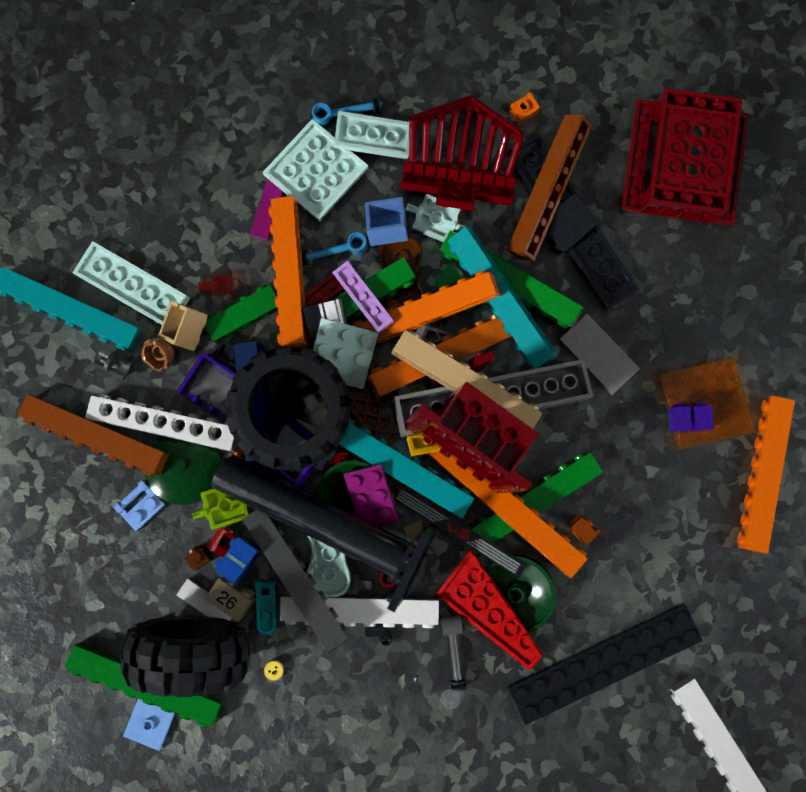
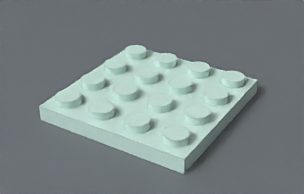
M312 119L263 171V175L286 195L293 196L298 205L320 222L366 172L368 165L352 151L334 148L335 137Z

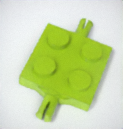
M216 489L201 492L203 509L192 512L194 520L205 516L210 523L211 530L243 521L242 519L249 515L246 504Z

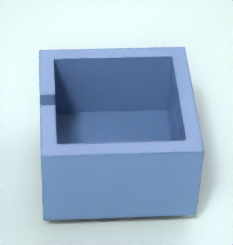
M403 197L365 202L366 232L370 246L408 241L406 210Z

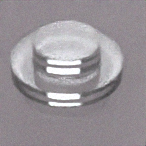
M447 689L442 693L441 703L446 709H455L459 706L461 698L457 691Z

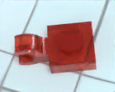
M230 274L211 276V282H198L201 293L212 291L213 296L232 295Z

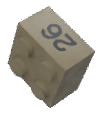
M225 577L218 578L205 599L238 622L245 617L255 602V592L247 586L243 588L238 584L239 582L233 584Z

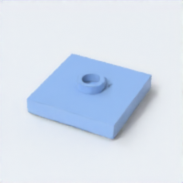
M138 698L123 737L160 751L175 712H165L161 710L160 706L145 704L142 702L143 699Z

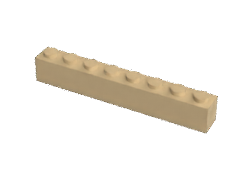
M406 330L403 332L392 351V355L453 392L466 381L534 429L542 415V412L539 411L536 405L532 403L527 404L521 400L522 397L513 392L510 394L505 391L503 385L497 382L492 383L481 372L476 373L472 371L471 367L465 362H457L453 359V355L446 351H439L432 342H424L419 339L420 336L417 333Z

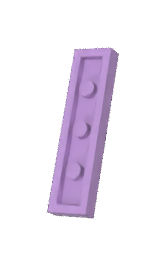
M348 261L332 272L379 334L394 323V320Z

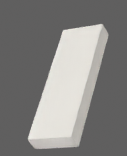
M190 578L186 580L177 593L178 597L207 617L231 620L229 615L205 599L209 593L206 589Z

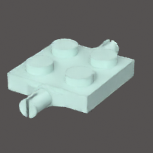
M426 194L423 203L419 207L407 204L406 211L416 214L412 230L444 242L450 230L460 231L464 227H468L457 223L461 209L437 206L436 197Z

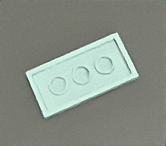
M338 111L334 148L408 159L409 122Z

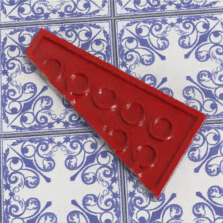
M470 549L437 592L436 596L530 671L542 657L543 653L475 553Z

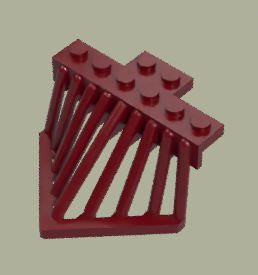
M472 95L411 115L409 121V161H404L400 189L437 194L436 205L445 208L450 207L473 211L475 200L512 205L516 177L512 175L523 143L524 132ZM466 109L457 168L452 166L460 110ZM473 110L478 112V119L468 170L464 169L472 115ZM452 113L445 166H441L445 117ZM438 118L433 164H429L431 120ZM486 118L491 123L481 170L476 171ZM423 124L421 162H417V125ZM498 127L503 131L493 172L488 173ZM509 137H512L515 143L506 172L502 175L500 172Z

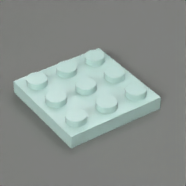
M321 318L313 351L318 352V355L329 360L339 370L338 372L346 382V385L363 389L378 332Z

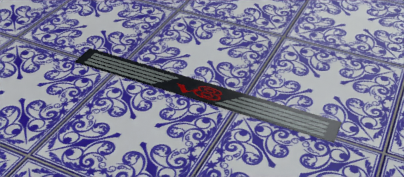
M400 484L394 490V500L517 578L520 577L527 566L524 562Z

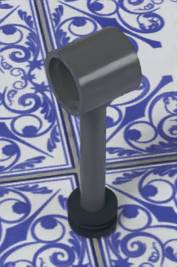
M461 615L441 616L443 636H449L454 676V680L450 681V684H452L451 690L461 691L467 688L466 679L461 677L457 635L463 634Z

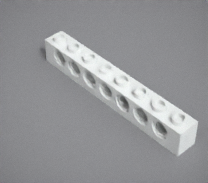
M99 394V397L91 396L85 418L92 421L237 452L238 445L230 433L227 421H225V425L219 424L217 419L207 417L206 420H201L199 415L190 413L187 417L183 416L182 412L172 409L170 413L164 412L162 407L152 406V409L146 408V404L135 402L132 405L128 404V400L117 398L114 401L110 400V396ZM112 406L113 410L108 414V409ZM130 410L131 414L126 418V413ZM146 414H148L149 418L146 422H144L143 418ZM166 418L167 423L161 426V421ZM185 422L184 429L180 431L179 425ZM203 426V432L198 435L197 429ZM221 429L222 435L216 439L215 434Z

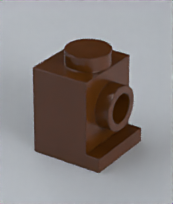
M205 543L188 551V556L184 557L192 571L198 570L214 560Z

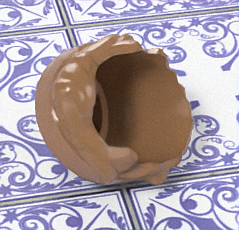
M156 337L145 341L141 356L142 360L154 370L163 371L168 369L173 363L175 350L170 342Z

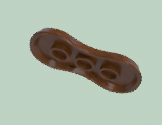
M408 236V241L381 245L378 257L383 269L404 257L417 279L412 287L397 291L398 295L391 299L386 298L382 300L381 305L387 310L394 306L398 308L404 306V302L415 299V301L421 299L424 291L418 278V269L422 259L420 243L415 238Z

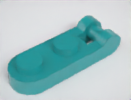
M258 579L255 582L257 630L262 635H270L277 628V585H275V579H269V581ZM263 589H269V595H263Z

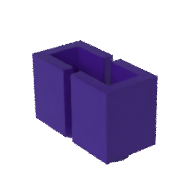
M705 402L693 403V407H686V403L673 404L674 407L668 409L669 432L714 429L712 405L705 406Z

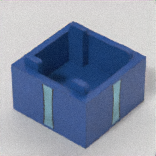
M240 536L237 539L233 538L229 543L231 547L225 556L215 562L217 566L215 571L233 584L242 580L262 551L256 543L246 536Z

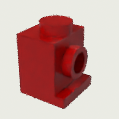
M227 527L224 530L218 528L209 544L206 545V548L223 558L231 547L230 541L233 538L237 539L234 537L235 532ZM222 537H223V538H224V543H223V544H219L220 540H221Z

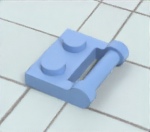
M143 479L137 483L138 486L120 503L117 502L113 506L135 531L140 530L166 505ZM145 491L147 495L128 512L125 507Z

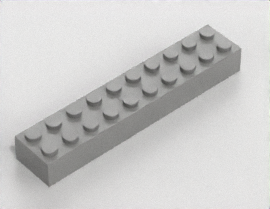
M584 359L487 379L492 383L497 382L503 385L505 391L510 394L512 392L522 397V401L527 404L532 403L536 405L539 410L586 401L593 397ZM447 387L395 396L393 403L401 438L415 435L407 429L408 425L405 424L408 417L423 404L434 413H437L453 391Z

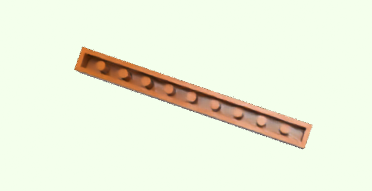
M440 452L427 454L570 579L587 561L586 553L578 546L574 548L569 543L571 540L565 534L561 533L559 535L554 531L555 526L551 522L540 519L538 517L540 514L533 507H526L523 504L524 500L519 495L515 494L513 496L509 492L497 494L488 488L489 484L486 481L480 482L472 476L473 472L468 468L464 470L456 465L457 460L451 456L447 458Z

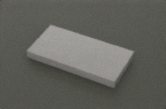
M588 314L559 339L577 360H585L586 369L611 395L640 369Z

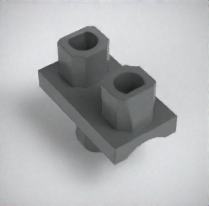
M100 348L92 366L125 380L133 363Z

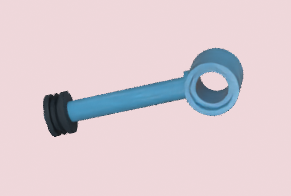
M377 97V99L371 98L369 103L332 110L325 103H317L312 108V116L315 122L325 128L331 123L332 117L338 116V111L358 113L373 110L374 113L376 111L378 113V110L381 112L382 102ZM320 113L326 114V116L323 118H320L317 115Z
M355 232L348 237V241L345 244L307 254L303 250V253L301 251L302 266L303 264L309 265L308 261L348 250L354 255H363L368 249L367 240L362 233ZM355 241L363 242L358 248L353 246Z

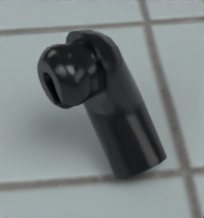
M365 627L366 637L376 636L384 646L391 644L392 635L385 627Z

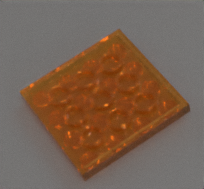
M735 358L659 375L667 411L669 408L674 407L673 404L686 403V407H693V403L705 402V406L712 405L714 429L673 432L677 450L755 433Z

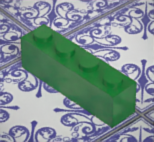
M263 285L256 290V293L241 297L238 303L234 305L228 304L223 308V311L208 315L205 327L213 342L219 344L222 339L226 340L277 312L278 308L275 304L276 294L270 285Z

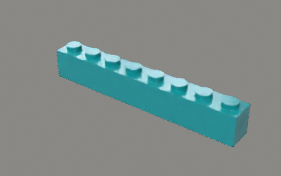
M464 227L447 240L450 244V251L453 255L458 256L461 260L459 262L460 266L464 271L469 272L471 278H474L476 273L484 270L494 275L501 296L486 303H490L493 307L492 312L494 316L503 322L505 332L508 335H512L516 348L519 351H523L526 356V363L530 367L537 369L558 355L472 228Z
M1 267L0 269L1 296L8 298L10 295L15 298L14 302L23 306L26 303L32 305L30 309L38 313L45 311L49 313L48 317L59 321L61 318L65 320V325L74 329L76 326L83 328L81 332L89 336L96 334L100 336L98 340L107 344L112 341L116 343V348L125 352L127 349L134 351L143 333L138 327L7 268Z
M349 420L345 435L339 445L372 465L382 463L385 473L463 519L474 500L471 497L472 492L464 487L461 490L454 486L455 482L447 477L444 480L437 476L439 472L431 467H428L426 470L420 466L421 461L414 457L408 459L403 456L405 452L396 446L394 449L388 447L386 440L379 436L377 439L370 436L371 431L363 426L359 429L353 425L355 423L353 420Z

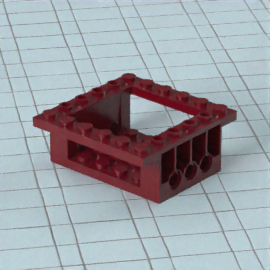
M664 88L656 102L637 99L634 107L620 211L733 226L735 224L749 114L741 113L742 98ZM651 122L658 123L651 182L644 193H641ZM694 128L702 131L701 137H696L693 134ZM690 148H698L700 151L699 156H693ZM688 166H694L697 169V174H689Z
M467 381L447 397L437 413H434L422 404L405 422L408 425L407 429L415 435L417 433L421 434L424 437L423 441L432 447L433 445L439 447V452L447 458L451 456L457 460L456 465L464 470L468 468L473 472L472 476L480 482L486 481L489 484L488 488L497 494L527 491L532 484L514 471V469L539 433Z

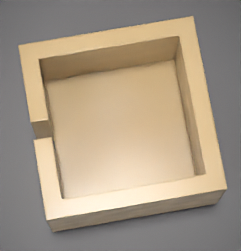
M171 301L158 337L173 345L195 351L196 346L200 342L202 329L207 322V314Z

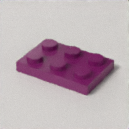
M382 463L347 471L343 474L357 516L375 525L398 521L399 517Z

